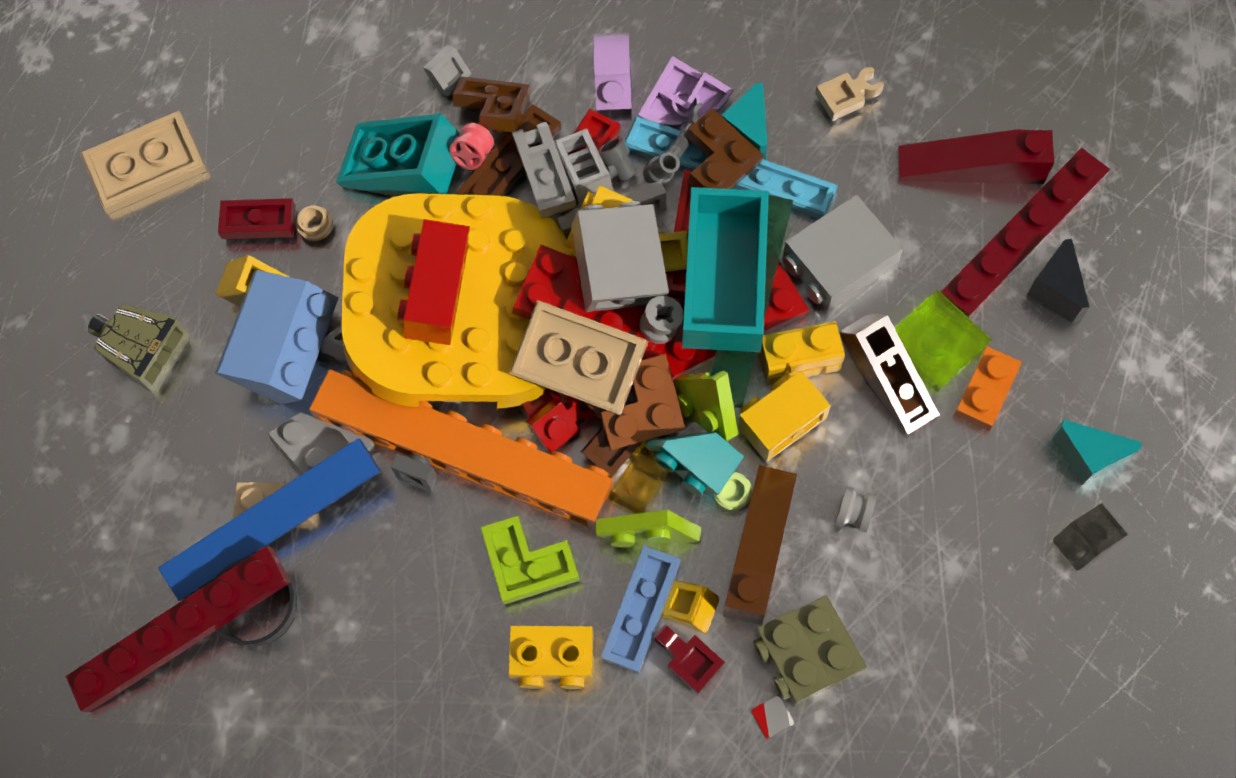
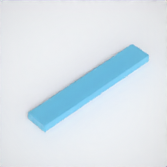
M636 116L624 142L630 150V154L651 160L653 157L661 156L667 152L681 131ZM691 142L679 159L680 167L678 170L682 172L684 170L694 171L709 157ZM763 159L761 164L732 189L769 191L768 202L820 219L828 213L838 185Z

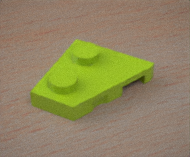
M668 509L596 519V535L611 541V545L614 547H632L635 543H701V527Z

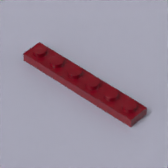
M1081 147L946 285L938 298L968 321L1104 180L1111 169Z
M264 547L66 675L65 677L80 711L91 712L289 584L291 581L274 548Z

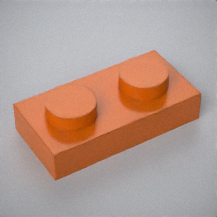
M987 346L954 415L990 431L1022 361Z

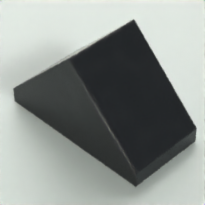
M1065 239L1036 277L1027 294L1070 322L1076 323L1082 320L1090 306L1073 240Z

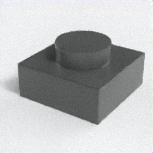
M397 453L390 467L397 479L429 491H433L438 480V476L433 466H431V461L417 454L411 453L408 458Z

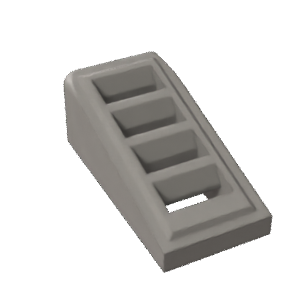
M587 129L554 141L580 206L587 192L589 191L594 194L599 185L614 191L610 175ZM586 146V149L580 150L570 155L567 154L568 152Z

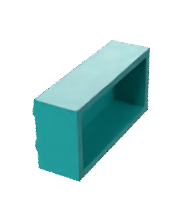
M691 187L682 348L761 352L764 335L769 191Z

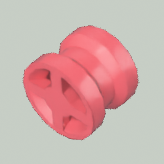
M468 123L460 130L459 137L454 139L449 150L452 159L458 165L472 170L482 165L485 155L490 153L494 146V138L480 124Z

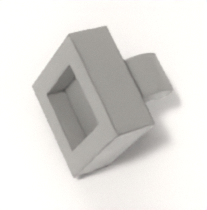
M446 45L423 67L439 93L447 97L454 92L461 76L469 77L472 74L456 48L450 45Z

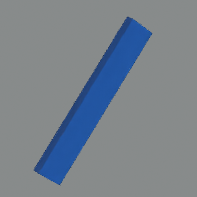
M358 438L158 567L177 600L182 601L212 582L228 565L238 560L249 558L376 476L381 470L362 440Z

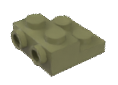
M827 595L796 611L791 610L756 629L755 635L757 639L753 641L755 650L763 663L770 661L777 674L772 679L778 693L783 700L789 698L794 707L867 668Z

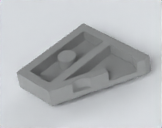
M301 412L268 433L270 441L300 475L358 438L362 440L370 454L376 451L375 443L371 439Z

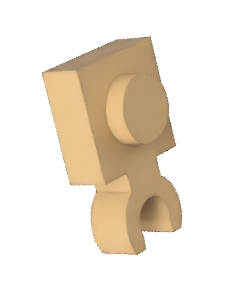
M873 67L861 70L856 79H852L849 73L846 72L816 86L815 94L832 121L864 107V97L874 98L881 94L884 86L882 81L873 85L866 82L873 78L875 71Z

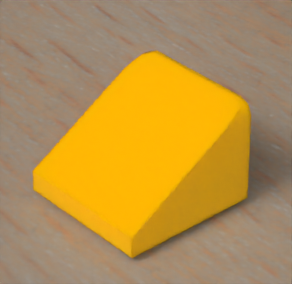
M687 232L659 234L665 272L687 269Z
M674 580L661 617L698 632L707 633L719 602V596L708 587Z

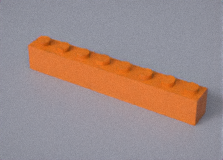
M329 369L309 409L315 418L367 437L375 445L408 458L411 453L420 455L431 461L433 468L596 531V519L602 518L614 491L613 479L608 477L609 474L605 470L593 465H588L587 468L572 463L573 460L569 456L557 451H552L551 455L537 450L536 444L524 438L517 437L515 441L502 436L500 430L488 424H481L478 427L467 423V419L457 412L447 410L444 414L432 409L433 406L427 401H419V408L388 402L373 394L372 388L359 377L356 378L353 372L344 370L341 374Z

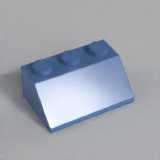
M259 270L254 271L215 374L279 404L302 400L339 297L305 280Z

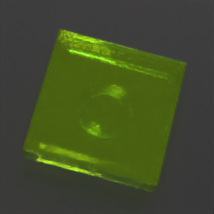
M935 290L895 327L917 373L937 393L981 354L993 340L939 290Z

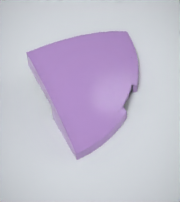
M672 56L637 116L662 125L678 126L682 122L689 121L688 114L690 110L699 103H702L701 108L698 110L699 118L711 108L717 111L729 99L734 89L706 72H703V74Z

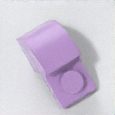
M629 33L594 34L596 110L632 109Z

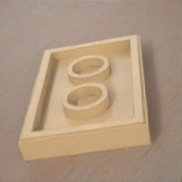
M179 110L80 152L101 205L107 214L207 172Z
M537 300L509 374L621 415L648 341Z

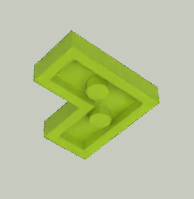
M519 516L481 527L504 605L580 581L568 540L530 552Z

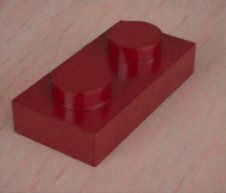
M293 198L220 200L218 234L221 239L294 237L296 204Z

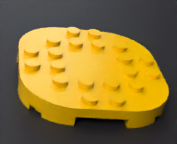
M406 194L385 200L368 210L352 228L344 253L342 339L347 363L355 377H359L372 388V393L388 402L407 407L419 408V401L497 402V408H509L522 405V403L533 401L542 396L546 387L509 374L530 321L513 314L512 311L540 244L569 255L570 248L565 246L567 240L560 227L550 216L541 218L536 206L506 196ZM424 219L470 226L469 247L451 345L405 339L404 323L397 322L400 300H408L410 290L404 289L407 266H414L416 256H411L414 233L421 234Z

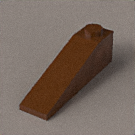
M759 465L725 601L724 616L762 625L797 474Z

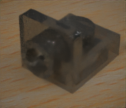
M1101 503L1070 523L1053 538V542L1076 570H1080L1097 556L1120 542L1128 534Z

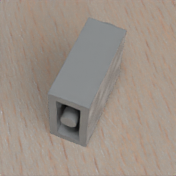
M856 194L785 241L783 263L792 276L798 275L806 285V292L811 300L816 304L821 303L826 311L829 312L897 266L903 248Z
M638 201L622 203L615 208H604L602 205L595 204L585 206L581 211H577L571 226L586 312L647 306L651 299L657 296L668 295L669 290L653 204L641 205Z

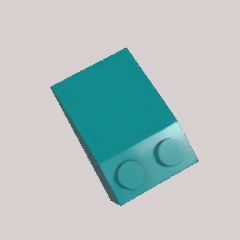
M442 113L356 123L336 183L342 187L394 197L420 193L447 194L456 166V162L450 155L449 148L454 139L459 137V132Z

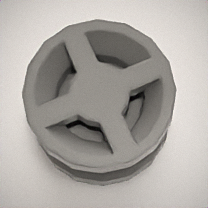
M657 296L651 299L639 322L643 337L655 344H664L671 341L684 317L682 307L675 299L668 296ZM657 314H658V315H663V316L665 315V317H663V318H661V317H656V316H657Z
M846 486L835 524L844 526L849 523L856 525L859 531L867 532L877 495L873 493L858 494L854 488Z

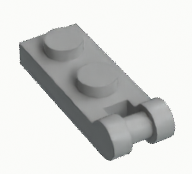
M547 122L536 125L534 130L523 132V129L512 132L517 152L519 153L541 218L577 208L572 189ZM541 142V145L529 148L530 145H534Z

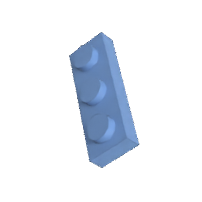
M643 545L603 649L602 661L637 674L640 673L681 564L680 558Z

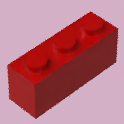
M424 219L421 234L414 233L411 256H416L415 265L407 266L404 289H410L408 300H400L397 322L404 323L405 339L451 345L469 247L470 226Z

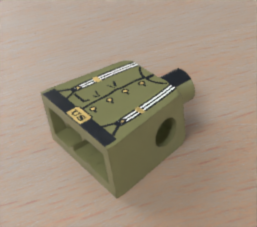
M125 304L118 307L111 319L101 314H96L88 325L89 334L99 338L94 349L109 364L150 392L154 390L188 334L175 317Z

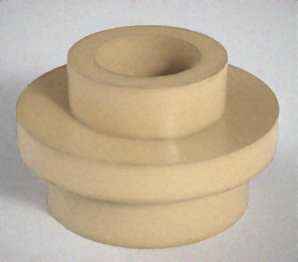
M311 205L300 211L296 220V228L304 239L319 241L327 237L332 231L333 219L326 209ZM321 222L319 226L310 228L312 223Z

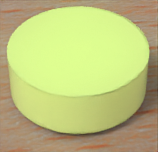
M734 472L720 494H713L715 504L727 513L743 511L751 500V483L744 475Z

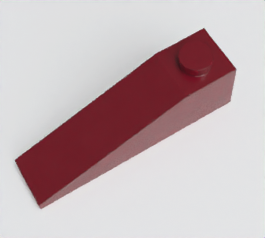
M1014 129L899 145L897 149L898 181L1044 184L1055 163L1052 130Z

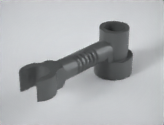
M702 103L697 104L690 110L688 114L689 121L667 152L661 156L653 157L646 163L643 168V177L647 183L652 184L661 181L663 186H665L673 179L675 172L680 167L679 159L691 143L685 134L688 128L699 119L698 110L701 108Z
M621 137L607 142L598 150L610 175V179L616 177L618 182L630 179L637 172L628 156L630 150ZM572 189V192H573V195H574V198H575V201H576V205H578L579 202H578V200H577V198H576V196H575V193H574V191H573V189ZM567 211L561 212L560 215L563 216Z

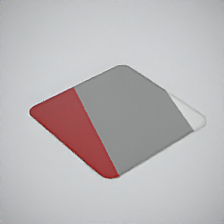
M778 695L758 705L751 711L766 738H770L794 724V720Z

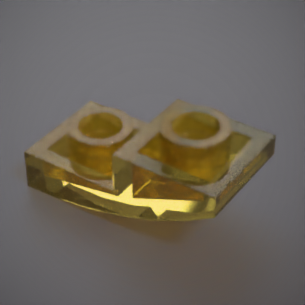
M660 436V437L653 438V439L666 438V437H665V436ZM649 440L643 441L633 452L630 464L611 489L609 496L610 500L636 514L647 512L670 474L669 471L663 469L654 461L655 454L645 447Z

